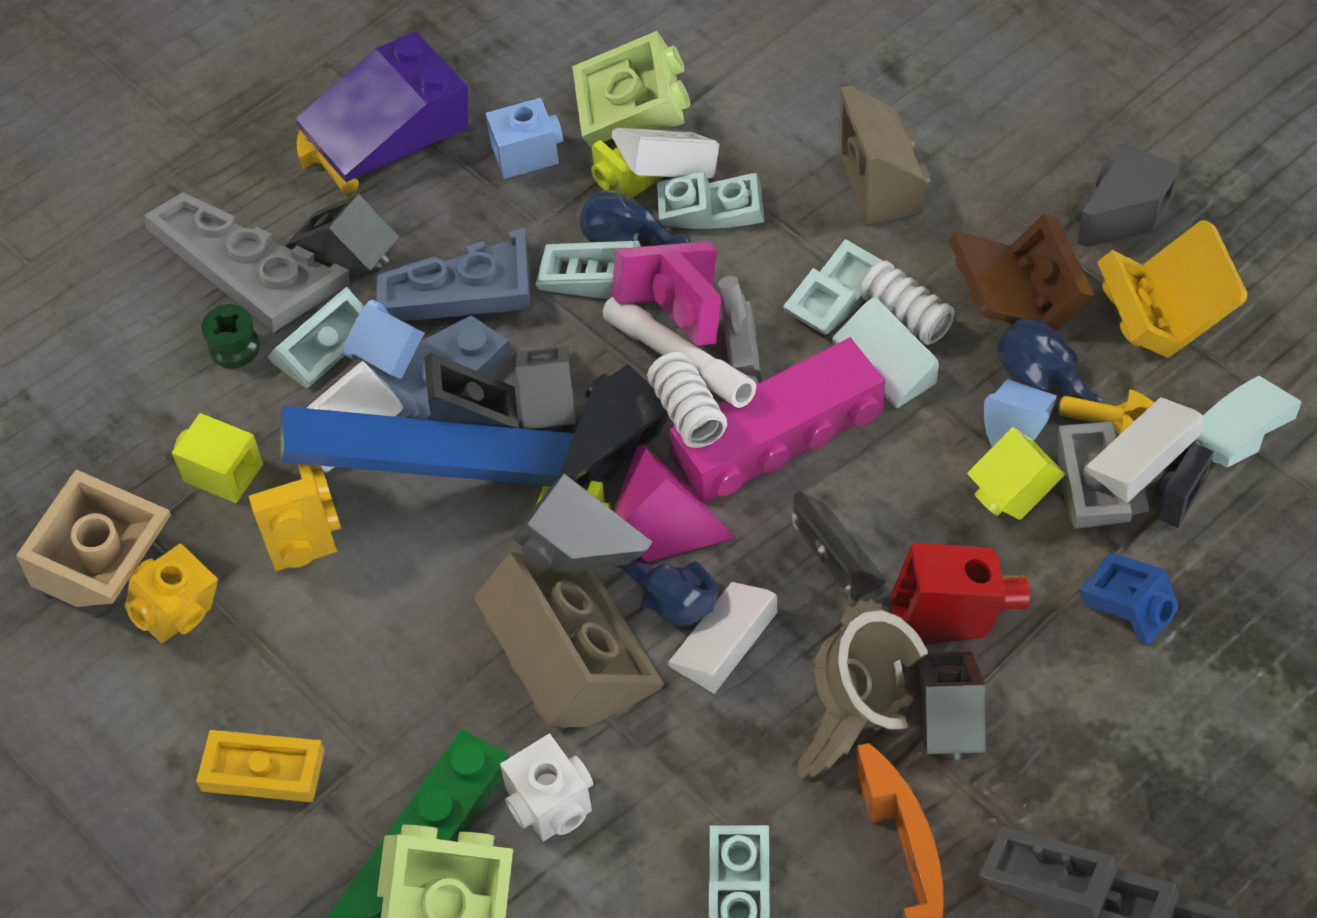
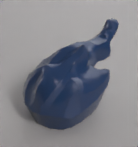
M605 190L591 195L580 213L579 223L581 231L590 242L638 241L639 237L647 240L652 246L691 243L690 237L677 236L665 230L652 216L654 213L651 209L640 205L633 198L617 193L614 190Z
M1031 318L1019 319L1011 324L1002 334L998 342V357L1005 370L1015 382L1048 392V380L1051 378L1059 385L1064 396H1075L1084 400L1103 402L1102 396L1091 392L1081 381L1073 362L1078 361L1075 352L1045 322Z
M635 560L627 565L614 566L624 570L643 590L644 596L641 607L655 610L658 615L675 625H692L713 612L719 587L698 561L691 562L685 567H673L671 563H662L654 568Z

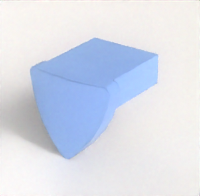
M372 299L363 307L353 324L343 353L352 360H365L386 373L402 379L425 333L392 316L381 303Z
M1007 379L995 394H989L984 401V423L991 447L1012 427L1035 440L1052 414L1057 395Z

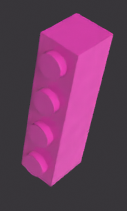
M849 337L757 384L755 395L746 406L737 408L726 400L719 403L720 411L727 418V427L722 436L712 444L701 448L688 447L683 442L681 434L676 430L675 426L670 428L672 459L704 503L718 496L731 495L741 488L745 482L764 472L771 473L777 471L789 459L810 448H821L828 444L837 434L855 425L862 426L871 422L883 411L885 380L852 338Z

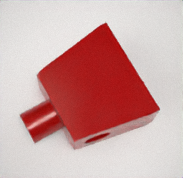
M911 543L889 600L892 614L901 617L912 627L925 645L978 639L989 635L1001 610L1027 609L1030 600V589L1026 576H1002L998 554L991 548Z

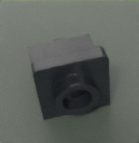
M1195 440L1163 470L1165 473L1156 491V495L1163 498L1159 520L1179 528L1207 482L1214 451L1203 447Z

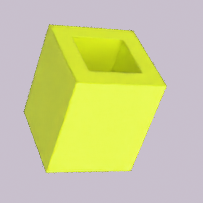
M202 413L197 416L189 429H185L180 433L175 442L174 450L171 452L183 482L233 503L238 502L264 464L253 434Z
M1014 427L967 473L980 487L974 493L975 496L989 511L996 516H999L1003 511L1019 520L1066 475L1032 438Z

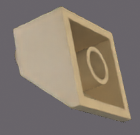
M75 470L16 557L30 586L76 607L112 604L130 579L133 570L139 565L161 532L171 513L170 510L79 470Z

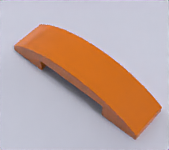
M869 743L857 745L856 773L870 822L894 819L918 901V905L904 908L903 918H943L944 899L940 861L932 832L920 804L899 772L878 750Z

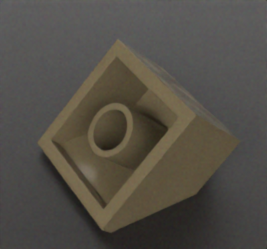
M851 85L840 87L839 156L865 224L870 225L923 213L924 192L930 191L931 182L926 164L924 162L918 163L915 157L916 144L912 129L909 126L903 127L896 108Z

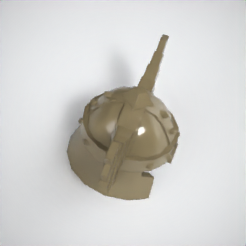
M872 598L869 602L860 599L854 608L847 606L840 620L843 624L840 631L823 642L816 655V659L812 660L815 668H812L811 672L815 676L816 690L820 700L826 707V711L821 721L822 724L814 736V740L806 750V753L798 761L797 776L801 779L808 774L814 777L824 767L830 769L843 753L847 755L862 730L873 729L878 731L880 727L886 729L908 728L905 716L898 714L900 708L910 706L914 696L912 692L905 688L901 662L906 668L913 666L926 656L928 651L912 627L901 617L891 614L887 606L881 602L878 603Z

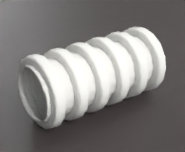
M887 260L873 266L861 283L860 296L862 299L869 301L873 297L878 298L914 336H919L920 341L924 344L930 345L940 340L947 333L953 322L954 307L948 303L943 304L942 299L935 294L930 295V291L927 288L918 286L916 280L911 277L907 278L906 273L900 269H895L894 265Z
M671 352L661 356L651 365L647 374L648 382L654 388V392L661 400V404L667 411L669 418L674 422V426L681 434L683 442L688 447L701 448L718 440L726 430L727 418L720 411L718 403L706 388L704 380L699 376V372L693 366L687 354Z

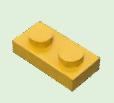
M210 730L196 782L201 792L313 803L325 749L321 740Z

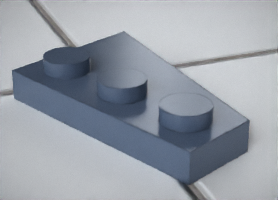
M525 227L509 232V240L486 247L484 242L481 241L465 246L467 253L465 255L446 261L431 257L378 274L376 301L381 303L389 314L403 322L530 309Z
M469 316L420 341L402 379L392 376L374 365L370 368L388 384L402 403L403 409L395 417L432 420L428 404L424 359L429 353L432 352L488 375L511 353L508 339L473 316Z

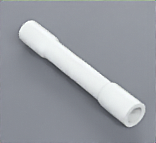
M613 297L605 303L603 308V318L605 321L632 339L640 340L661 355L671 352L687 354L693 366L699 372V376L704 380L706 388L737 408L744 407L753 399L756 392V384L754 380L723 360L713 358L656 321L649 312L635 303L618 304Z

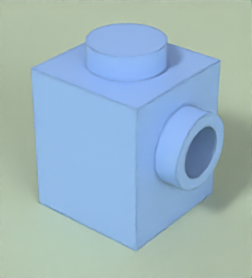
M541 98L485 113L490 144L504 179L559 164L556 144L563 142L561 126L556 114L548 116Z

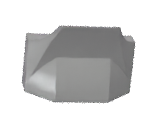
M1113 422L1059 426L1057 435L1059 467L1066 473L1061 479L1067 515L1074 529L1129 522L1133 515L1149 511L1145 488L1126 504L1086 471V466L1116 439Z

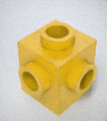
M180 543L157 560L147 559L133 570L128 580L129 586L125 608L131 621L143 631L148 630L162 644L178 632L186 634L192 631L203 620L206 612L212 608L218 578Z

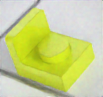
M601 140L592 145L594 165L591 167V171L598 185L604 190H614L617 193L633 198L665 177L637 175L628 167L618 147L611 150Z

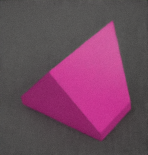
M645 445L636 447L613 512L652 541L648 550L635 559L637 562L649 563L736 539L678 473Z

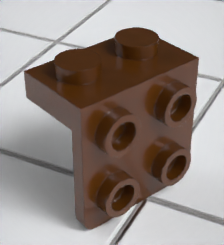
M1043 214L1010 246L959 231L949 240L956 256V266L963 273L973 295V305L986 318L1012 324L1019 319H1038L1057 331L1094 297L1056 217Z

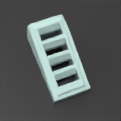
M639 241L546 244L535 285L541 291L609 300L612 297L615 249L641 247ZM562 262H569L566 274H559ZM583 264H587L585 273H581ZM603 267H607V271L604 272V273H601V272H602V268H603Z

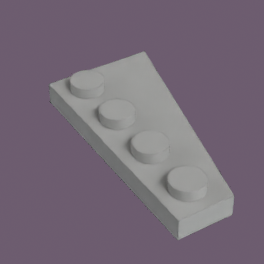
M184 192L144 215L146 230L238 305L245 308L249 314L273 333L350 284L348 269L335 263L329 268L314 261V253L299 246L291 250L274 242L273 235L261 228L248 229L235 224L233 215Z

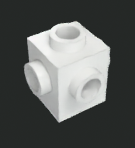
M550 733L500 763L505 787L510 794L509 797L505 798L511 814L521 828L524 829L531 825L543 842L556 833L564 835L573 831L585 820L586 814L592 811L588 788L593 786V781L588 770L576 755L568 759Z

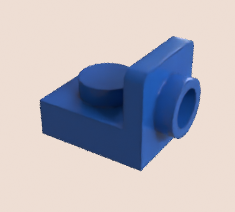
M1111 552L1079 589L1085 606L1129 620L1138 641L1146 644L1152 643L1160 631L1172 621L1178 610V603L1165 569Z

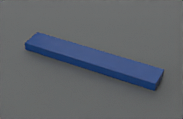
M283 406L280 415L281 462L546 486H552L556 482L574 437L572 433Z

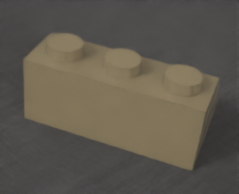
M510 552L473 597L485 617L486 625L497 637L510 660L512 670L520 677L535 703L537 713L546 722L548 727H589L658 692L664 685L593 568L556 573L550 568H542L535 565L523 553Z

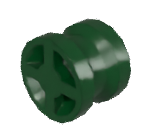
M225 304L212 309L203 318L201 324L202 334L208 344L210 356L217 365L223 368H239L252 362L257 356L260 348L257 333L253 330L251 315L245 308L239 305Z

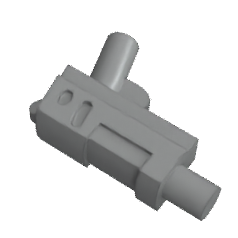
M726 276L719 280L718 287L723 302V307L721 308L729 365L754 380L757 385L764 380L760 366L759 345L751 302L745 301L738 278Z

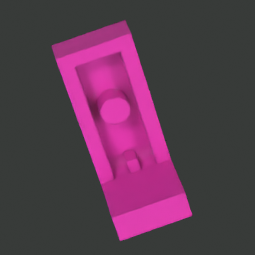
M709 241L615 249L611 296L618 304L656 301L696 346L716 344L721 295L713 288L717 249Z

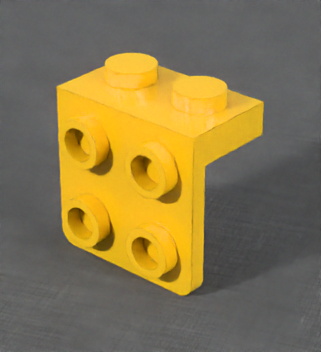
M1206 220L1196 223L1143 265L1114 250H1111L1097 261L1105 279V282L1102 284L1103 290L1119 311L1123 320L1120 323V329L1125 338L1135 347L1142 346L1166 358L1173 356L1241 306L1247 298V291L1215 225Z
M298 464L302 479L249 496L255 519L275 572L289 567H302L314 559L337 552L331 532L341 529L321 466Z

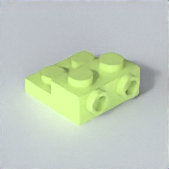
M657 31L572 66L581 133L590 147L599 140L605 142L612 139L613 129L616 130V128L667 131L685 123L682 110L689 108L691 104L685 86L680 80L677 81L676 75L684 72L683 61L674 45L668 47Z
M402 825L401 835L384 836L377 897H383L381 918H506L513 849L493 846L494 835L459 832L458 842L437 839L438 828Z

